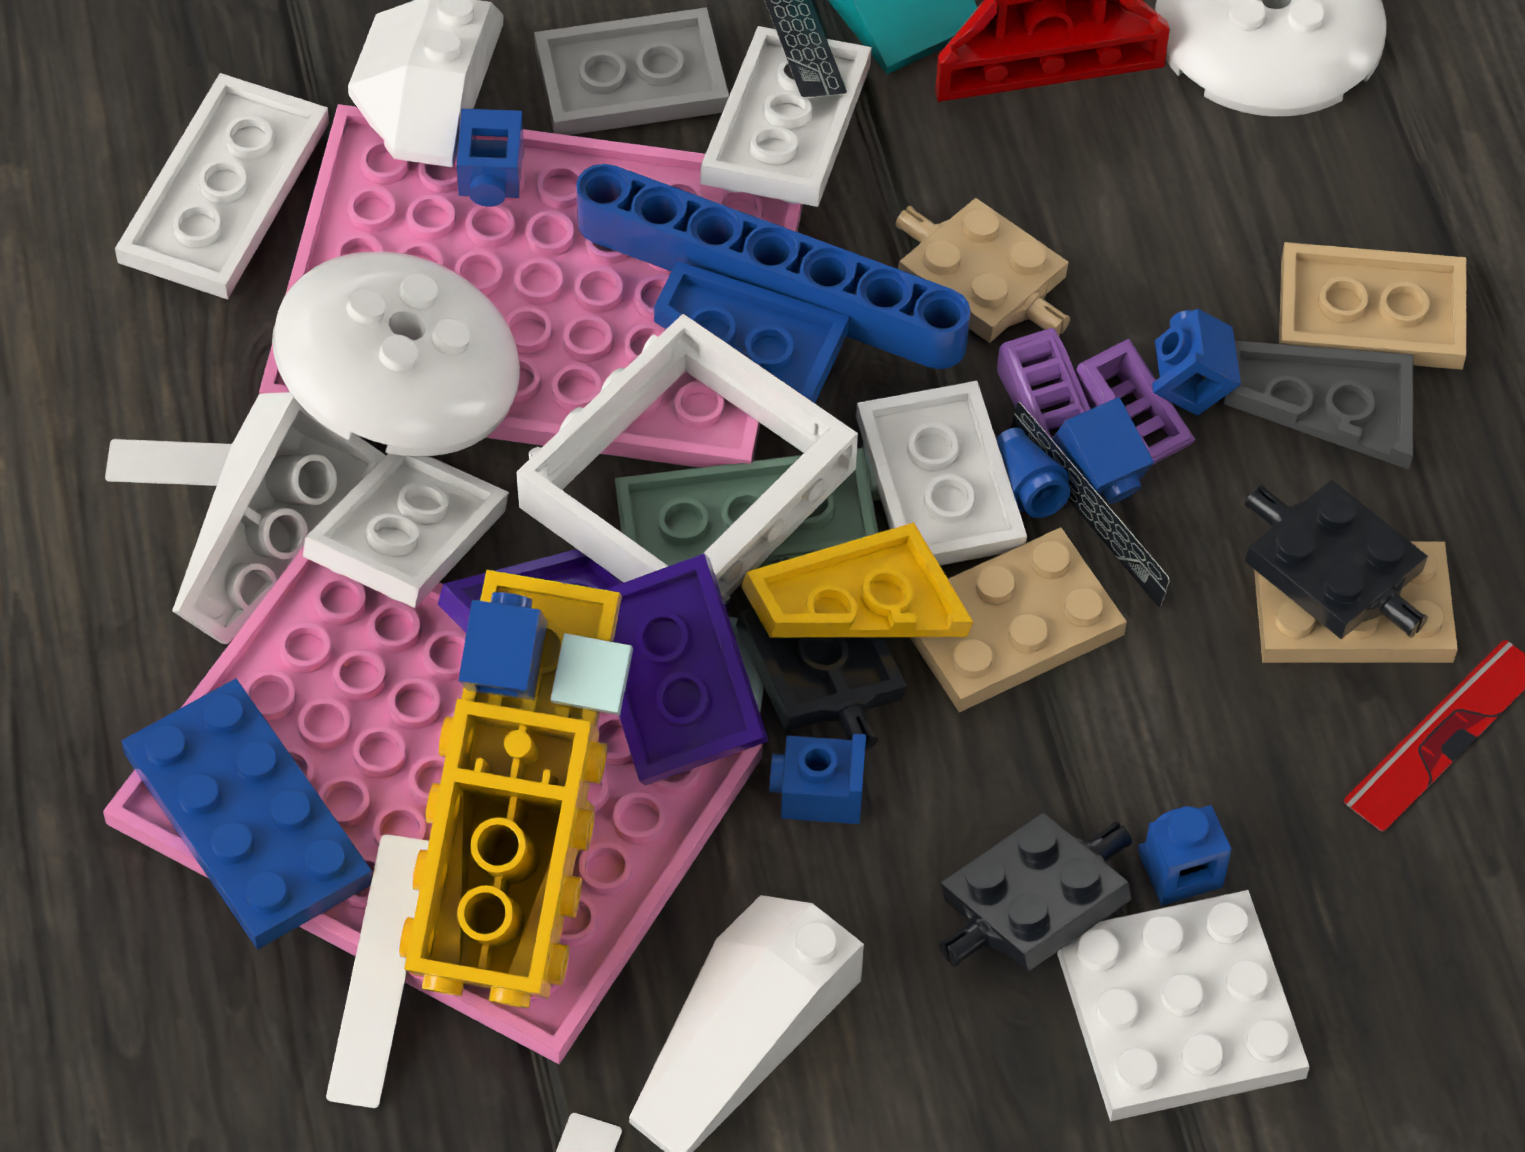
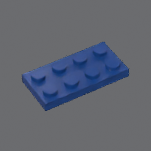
M237 678L121 740L125 756L257 950L371 886L372 870Z

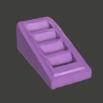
M1054 328L1017 338L1000 346L997 373L1015 408L1017 403L1020 402L1051 439L1053 437H1051L1049 430L1061 427L1065 420L1090 410L1067 351ZM1051 380L1054 382L1053 385L1034 391L1031 389L1032 386ZM1063 402L1066 405L1065 407L1042 414L1040 411L1041 409L1054 406Z
M1130 339L1097 354L1077 366L1075 373L1090 409L1117 397L1122 398L1132 393L1137 398V401L1125 406L1129 416L1132 418L1147 410L1153 417L1136 426L1154 461L1153 465L1192 445L1196 440L1172 403L1153 393L1152 383L1156 379ZM1117 375L1123 383L1110 389L1106 380ZM1160 428L1168 434L1169 437L1148 447L1143 439L1144 436Z

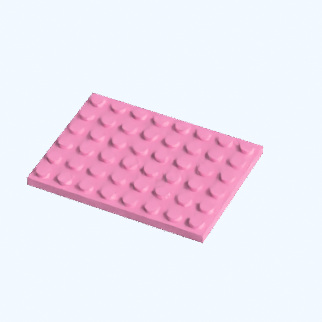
M338 104L286 294L303 275L314 267L330 259L359 252H396L413 255L440 264L465 278L494 304L507 322L516 343L520 364L518 390L510 410L501 424L486 438L544 446L559 432L563 421L571 411L577 407L584 408L601 392L605 381L612 372L618 368L625 369L642 353L646 342L653 334L659 337L666 330L654 322V305L671 271L593 243L586 239L579 231L576 183L579 175L585 169L598 164L615 165L798 232L803 206L801 203L792 204L780 199L743 192H729L722 188L700 184L701 164L705 157L703 153L523 129L524 156L522 158L519 198H505L503 203L493 207L481 206L474 203L469 196H459L457 156L453 168L393 159L385 147L384 139L370 126L358 107ZM476 136V140L508 141V137ZM273 343L259 394L290 392L277 368L273 353ZM685 371L600 454L698 468L738 463L751 464L754 460L761 423Z
M303 546L182 707L237 678L373 873L380 839L383 835L387 834L428 841L430 839L432 823H426L427 801L432 784L434 782H441L445 757L439 756V740L444 719L446 716H454L456 700L462 697L463 685L458 679L466 633L437 605L443 587L442 583L439 582L416 608H413L303 557ZM600 712L597 730L599 731L598 742L607 744V758L601 783L590 782L587 799L595 807L594 827L588 850H579L575 859L572 876L582 878V889L575 918L564 917L559 944L569 945V959L562 986L552 984L549 999L531 996L530 1007L520 1008L490 1002L491 989L464 984L462 996L432 992L422 989L424 977L416 976L408 971L406 972L405 983L560 1064L762 759L763 744L645 786L639 782L619 715ZM134 770L104 809L103 813L106 824L207 877L142 779ZM370 886L299 927L356 956Z

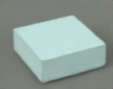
M564 633L551 695L552 703L620 716L633 653L632 646Z

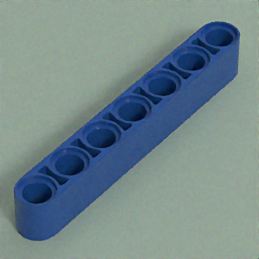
M593 165L585 169L578 177L576 183L578 227L582 235L593 243L668 271H672L676 261L848 315L850 316L849 332L846 337L930 368H950L958 364L965 357L971 310L966 298L951 288L615 165Z

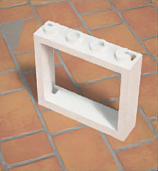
M682 314L659 337L653 334L646 342L642 353L625 369L618 368L612 372L605 381L601 392L584 408L577 407L571 411L563 421L559 432L542 448L536 447L529 451V461L517 471L519 508L622 582H627L668 567L664 562L565 493L563 489L686 371L804 453L704 552L710 558L723 601H725L743 583L746 572L757 569L856 469L858 433L701 325Z

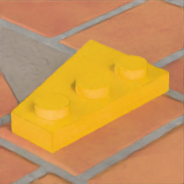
M914 522L747 571L741 586L770 638L967 637L974 623Z

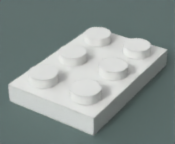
M977 381L857 403L856 419L868 458L870 459L890 529L914 522L940 566L1003 554L1026 543L1027 534Z
M388 453L306 536L303 557L327 567L337 574L344 575L379 591L391 599L416 608L506 510L509 492L430 456L414 457Z

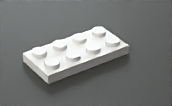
M758 26L701 164L700 184L722 188L729 192L749 193L780 199L787 203H801L818 207L869 71L872 47L827 39L847 93L844 95L803 98L800 96L776 29Z
M220 73L115 247L118 263L228 299L329 124L328 108Z

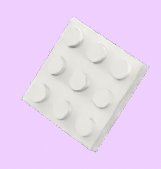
M1249 890L1100 921L1057 951L1110 1121L1306 1079L1310 1066Z

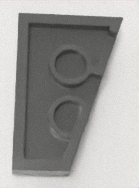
M1235 341L1241 385L1224 397V405L1399 467L1410 469L1413 458L1412 354Z

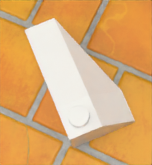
M290 392L259 394L230 447L172 612L221 644H228L237 635L302 549L306 536L386 455L354 433H351L349 440L323 426L297 402Z
M760 895L715 940L629 1116V1123L664 1152H694L861 982L864 944L813 903Z

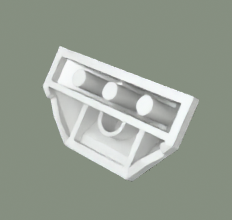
M414 0L376 14L349 82L348 93L370 126L384 139L385 147L393 159L453 168L458 154L461 110L474 108L503 26V14L492 2L480 0Z

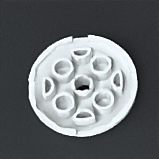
M1156 0L1155 11L1167 20L1170 28L1166 61L1178 76L1182 73L1186 74L1191 80L1205 89L1204 97L1230 109L1255 115H1303L1320 111L1341 102L1344 93L1356 86L1360 81L1366 82L1371 77L1379 64L1386 39L1387 22L1381 0Z
M359 252L339 256L321 263L303 275L289 289L279 307L273 329L272 343L276 365L282 380L297 402L313 418L339 436L349 440L351 433H354L366 439L386 444L387 449L385 453L414 457L436 456L472 446L486 438L501 424L508 414L518 390L520 379L518 351L512 332L499 310L479 289L465 278L440 264L413 255L396 252Z

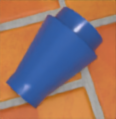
M1011 428L1002 432L996 438L1019 511L1026 512L1033 518H1044L1056 513L1065 505L1070 496L1068 472L1030 440L1023 429Z

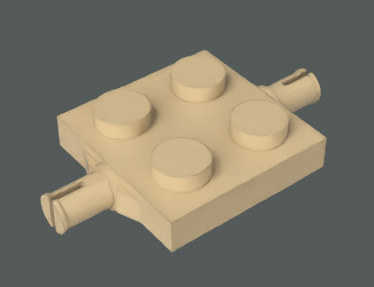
M977 198L973 199L951 219L940 224H934L914 210L912 206L906 207V211L903 210L898 216L896 227L920 242L915 249L899 261L898 269L951 288L962 294L969 302L971 310L969 329L987 342H992L1009 326L1029 319L1044 330L1054 328L1058 336L1063 334L1068 327L1070 317L1063 314L1044 299L1049 291L1065 279L1069 262Z

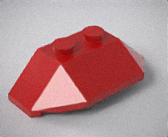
M984 0L938 55L936 98L938 102L1163 68L1165 66L1170 28L1167 20L1143 0Z

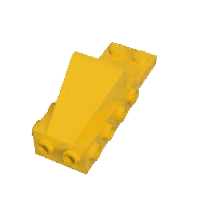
M486 570L480 601L491 602L492 593L494 592L525 596L533 600L531 608L540 609L548 620L535 699L533 701L467 691L463 687L461 699L457 698L454 716L445 717L439 740V756L445 757L441 782H434L428 796L426 823H432L428 849H420L417 855L412 886L413 890L419 891L415 916L407 917L404 922L399 955L406 958L404 970L416 976L424 977L422 989L462 996L464 984L491 989L490 1002L529 1008L531 996L549 999L552 984L562 986L565 979L569 959V945L559 943L564 917L575 918L582 889V878L572 876L574 864L579 850L587 851L590 846L595 819V807L587 799L590 782L601 783L607 758V744L598 742L599 731L597 730L600 712L555 704L551 701L563 636L566 633L613 642L622 596L619 592Z

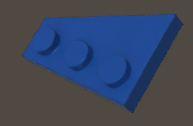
M676 261L654 305V322L664 329H667L684 314L813 403H816L849 332L850 316L679 261Z

